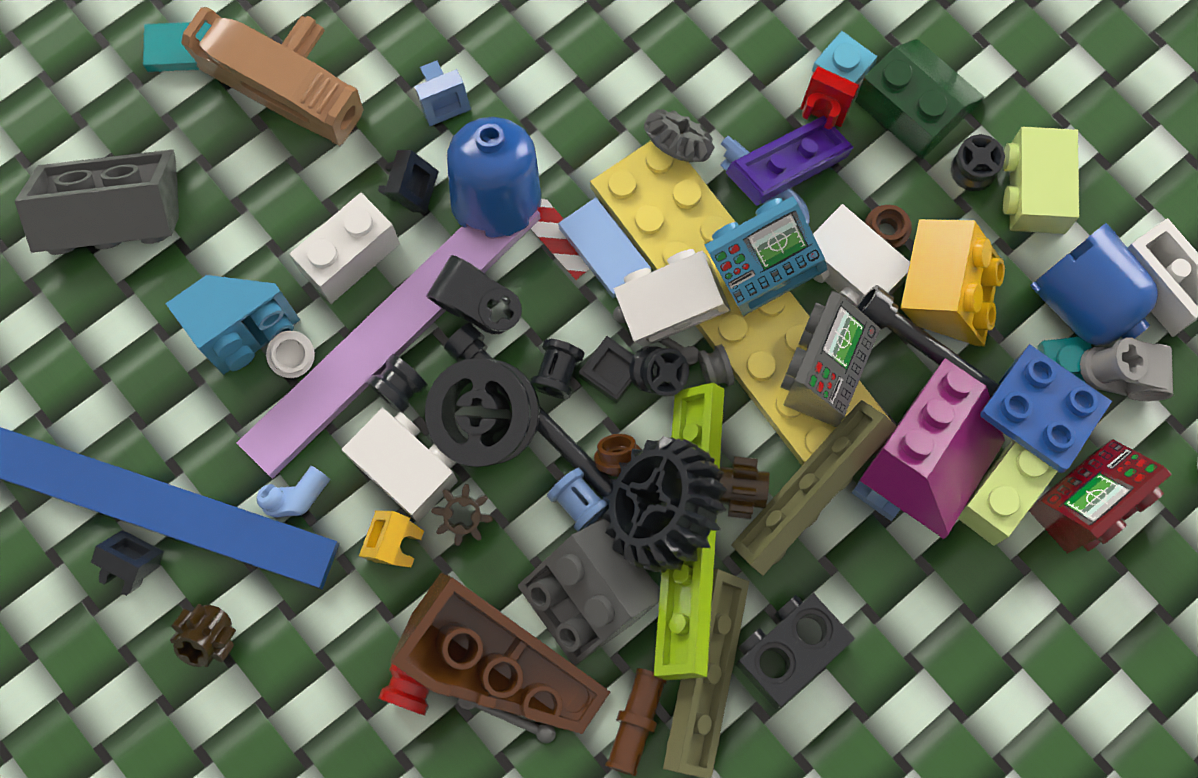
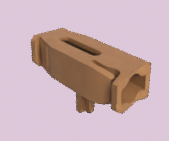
M208 7L200 8L183 32L181 44L197 62L199 70L297 125L331 140L338 146L346 141L361 118L363 106L358 89L346 84L307 59L324 33V28L316 24L315 20L309 16H306V18L301 16L282 45L241 22L221 18ZM206 22L211 27L202 40L199 41L195 35Z

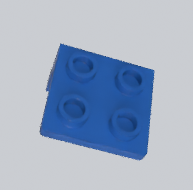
M1029 344L999 380V387L981 411L980 416L1059 473H1064L1070 467L1112 401Z

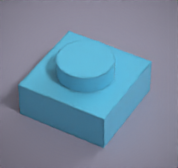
M841 31L816 59L812 71L815 72L817 66L859 84L875 65L877 56Z

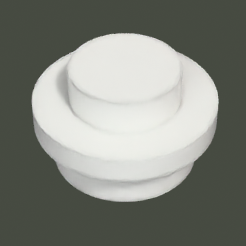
M284 331L277 334L269 342L266 351V358L270 368L277 375L285 378H296L305 374L311 368L315 356L311 341L304 334L297 331Z

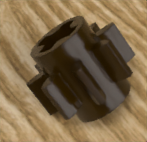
M734 456L732 468L720 467L724 474L719 482L728 491L719 499V502L729 506L728 517L751 519L754 507L766 508L770 474L769 472L758 471V459Z
M466 483L462 488V495L455 497L451 491L445 488L442 491L444 498L448 501L445 508L439 506L432 507L431 511L435 515L443 516L444 523L438 527L436 533L438 535L443 534L449 529L455 533L454 541L457 546L462 542V535L470 532L475 539L481 540V533L477 528L479 522H492L493 516L480 512V506L488 499L487 495H481L476 500L469 496L470 488L469 484ZM458 502L462 507L471 504L475 508L471 513L473 523L467 527L463 522H458L454 525L450 521L454 513L452 504Z
M198 604L192 612L184 609L171 625L176 631L170 639V642L174 644V652L180 660L188 665L208 667L213 659L222 663L234 647L230 639L236 630L232 628V621L228 614L219 607Z

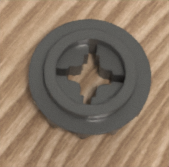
M656 109L654 113H649L644 123V129L653 144L667 155L678 160L703 162L709 159L715 148L712 143L713 138L708 132L703 131L701 124L694 123L690 120L689 116L679 115L675 110L668 112L664 109Z

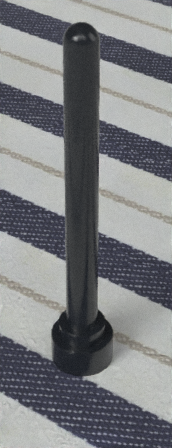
M879 285L872 287L862 298L857 308L881 330L885 327L938 365L946 358L986 385L990 398L999 387L998 383L899 313V306L893 302L894 296Z
M467 323L458 329L444 346V350L456 362L473 358L494 360L486 352L488 346L483 342L484 335L472 323ZM498 384L497 390L511 403L505 389ZM540 407V420L537 431L574 469L578 467L584 473L583 478L603 498L610 495L614 487L609 481L611 478L606 473L599 471L595 466V461Z

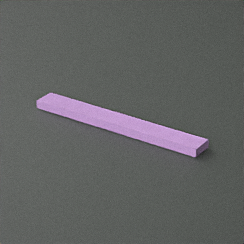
M537 210L529 218V225L525 229L510 236L486 237L483 230L474 229L469 225L465 228L462 226L236 443L273 479L369 386L367 381L372 375H380L386 368V360L392 354L399 357L446 311L430 301L426 295L450 255L464 259L485 273L541 219L540 212Z

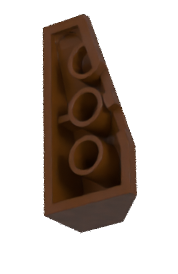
M440 573L411 614L390 660L392 664L432 692L474 702L491 709L513 713L530 720L580 734L584 733L610 694L609 690L453 577Z

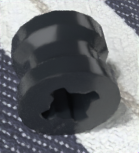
M979 134L967 138L960 146L951 163L950 171L953 180L963 189L974 192L989 187L1004 165L1005 153L1003 147L996 139L988 135ZM976 167H982L981 170H977V169H975V168H976Z
M645 346L632 357L629 366L630 378L633 384L641 391L665 397L674 396L682 391L687 384L689 364L685 356L677 350L658 346ZM655 364L657 366V375L653 378L652 375Z
M392 354L386 360V368L380 375H372L367 381V384L392 408L401 413H404L409 407L408 400L413 394L422 393L428 386L425 380L411 366L395 354Z

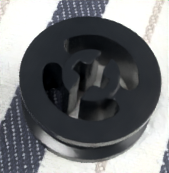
M473 358L451 365L437 377L427 396L425 419L428 432L434 444L448 458L467 466H488L510 461L529 446L538 429L540 405L535 388L519 369L498 360ZM472 382V390L463 394L457 401L463 388ZM499 384L505 389L510 398L512 420L504 437L497 443H494L493 435L501 431L507 425L509 419L455 415V405L484 407L487 409H510L506 398L497 391ZM456 421L459 427L468 433V439L461 434Z

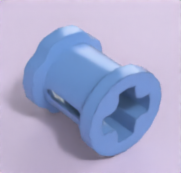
M579 467L565 475L547 494L551 502L558 501L575 521L574 528L577 531L595 523L609 509V504L604 499H600L582 479L584 473Z

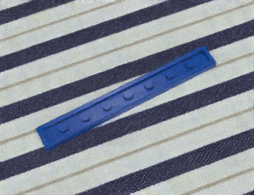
M0 427L1 480L319 589L324 587L340 545L335 540Z

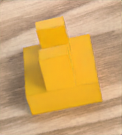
M375 510L359 557L375 563L411 568L415 558L403 554L400 548L401 542L405 537L421 540L424 530L409 521L410 518L394 511Z

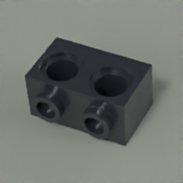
M814 593L804 602L795 595L774 614L781 621L780 624L767 635L759 628L738 647L744 656L736 663V666L775 709L781 708L856 639ZM811 618L820 625L822 636L817 644H807L799 638L797 624L800 619ZM775 651L783 657L786 667L781 678H770L762 672L759 661L763 652Z

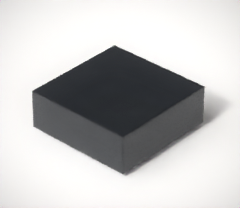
M606 336L579 371V377L617 404L633 383L630 378L629 366L634 354Z

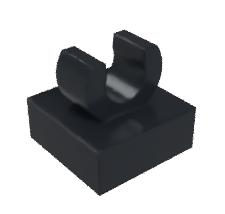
M397 150L394 161L386 164L385 170L390 173L387 185L379 186L378 191L390 200L399 202L411 212L426 213L439 171L414 151Z
M122 530L96 545L90 563L101 568L99 582L104 585L116 576L123 579L124 586L121 594L127 596L140 587L145 576L159 568L164 551Z

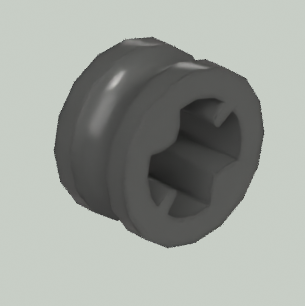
M722 344L715 346V350L712 353H707L705 350L698 351V359L706 384L715 383L719 385L720 383H725L727 386L734 385L735 381L730 360Z

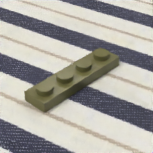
M861 400L731 546L763 576L772 565L778 563L784 557L787 549L799 535L818 519L820 512L835 495L849 485L853 475L871 455L883 447L886 439L897 426L886 415Z
M714 569L707 677L681 679L663 766L665 770L699 778H712L750 582L719 569Z

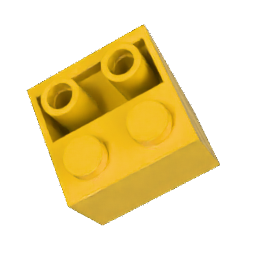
M919 219L901 309L914 324L921 328L975 346H985L987 332L994 328L996 322V306L993 301L996 286H1001L1003 283L1005 265L1003 259L999 257L990 240L984 235L975 220Z

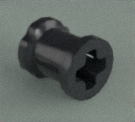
M545 339L542 346L543 350L546 351L538 375L533 376L530 382L538 392L555 398L569 399L572 393L569 384L577 362L583 361L585 353L582 349L568 342L557 339Z

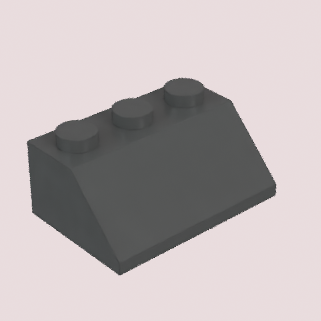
M174 149L38 165L15 199L30 252L48 251L49 254L60 255L68 253L76 247L94 245L97 249H109L118 246L122 242L140 240L142 243L152 244L172 236L179 219Z

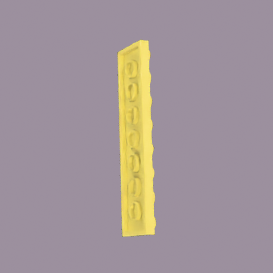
M649 141L590 181V188L653 271L669 265L668 258L688 249H694L695 253L703 250L710 258L731 311L695 326L713 350H715V346L723 345L730 360L735 379L795 458L803 465L836 429L832 425L784 406L789 391L780 387L797 347L807 350L806 347L799 345V341L810 316L790 291L747 315H742L705 247V244L713 240L712 235L718 229L727 224L734 223L735 220L689 162L667 155L657 148L652 141ZM859 380L845 417L861 400L886 415Z

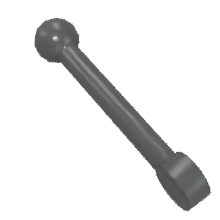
M617 306L613 311L614 319L618 323H626L621 307ZM669 337L658 341L667 348L681 352L689 366L695 365L699 360L698 349L694 346L684 347Z
M458 698V703L463 709L469 710L474 707L536 734L537 739L541 743H550L555 738L556 732L552 725H538L516 714L491 709Z

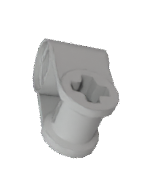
M1124 338L1117 341L1110 348H1089L1081 357V374L1085 382L1096 390L1125 395L1130 399L1138 401H1160L1173 396L1172 348L1170 346L1151 344L1134 338Z

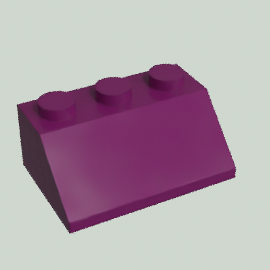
M945 358L898 423L897 428L889 436L859 480L943 539L951 531L1005 442L1003 433L980 416L981 411L990 400L986 385Z

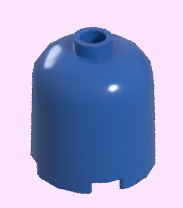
M486 117L466 124L452 137L447 150L451 211L459 224L464 228L469 225L474 229L485 231V236L491 238L510 236L525 229L529 225V218L542 203L535 145L526 130L508 119Z
M1107 223L1102 225L1084 242L1030 285L1079 338L1093 345H1107L1120 337L1122 339H1135L1150 327L1145 317L1153 310L1158 299L1157 285L1153 278Z

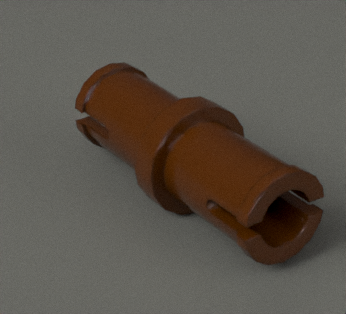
M637 668L636 677L625 710H619L616 721L620 725L609 759L605 764L606 767L634 777L638 773L637 768L648 734H654L657 723L653 719L664 685L667 680L655 677L653 671Z

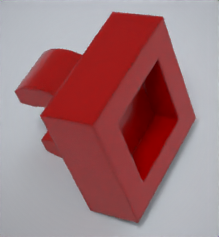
M817 66L800 106V109L803 110L802 118L808 120L811 114L819 118L824 116L827 119L824 128L829 130L835 125L841 127L860 85Z

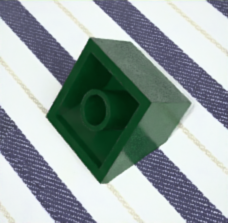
M915 39L894 47L864 76L855 102L923 160L985 96L923 43Z

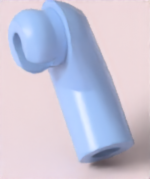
M310 466L296 486L277 488L273 484H268L262 487L257 494V504L266 515L274 518L302 515L309 510L331 479L315 467Z

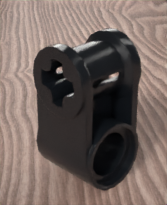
M450 255L426 295L430 301L442 309L465 319L489 334H501L516 325L522 314V307L518 296L487 277L471 263L454 255ZM498 301H501L505 304L503 313L508 316V319L501 318L499 321L493 322L490 319L492 310L487 307V304L493 306Z

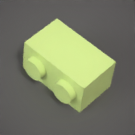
M1021 127L1012 143H1007L1004 149L1005 160L1003 169L1004 171H1010V186H1007L1004 192L1003 212L1004 214H1010V231L1066 234L1079 218L1078 130Z
M1012 440L980 481L958 519L995 546L1011 535L1058 471Z

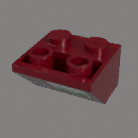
M1112 439L1093 452L1040 497L1029 509V512L1067 554L1082 546L1089 552L1098 544H1105L1119 534L1127 526L1124 521L1137 511L1141 513L1156 502L1164 494L1158 486L1172 474L1165 466Z

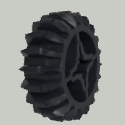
M665 436L659 441L647 440L644 449H632L631 461L629 463L619 462L621 473L617 479H609L614 487L612 493L603 498L609 504V509L601 518L610 522L605 533L614 538L612 549L622 554L624 559L628 560L630 564L653 572L660 571L665 573L667 569L681 570L684 561L697 562V548H710L707 538L710 532L721 530L715 522L717 515L727 511L722 503L719 502V499L728 490L719 482L724 473L714 464L715 459L708 452L698 448L696 444L688 440L682 441ZM661 502H666L667 506H661Z

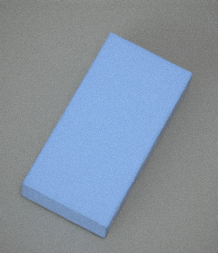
M594 198L558 223L560 231L613 299L616 298L613 288L625 284V276L640 269H651L597 198Z

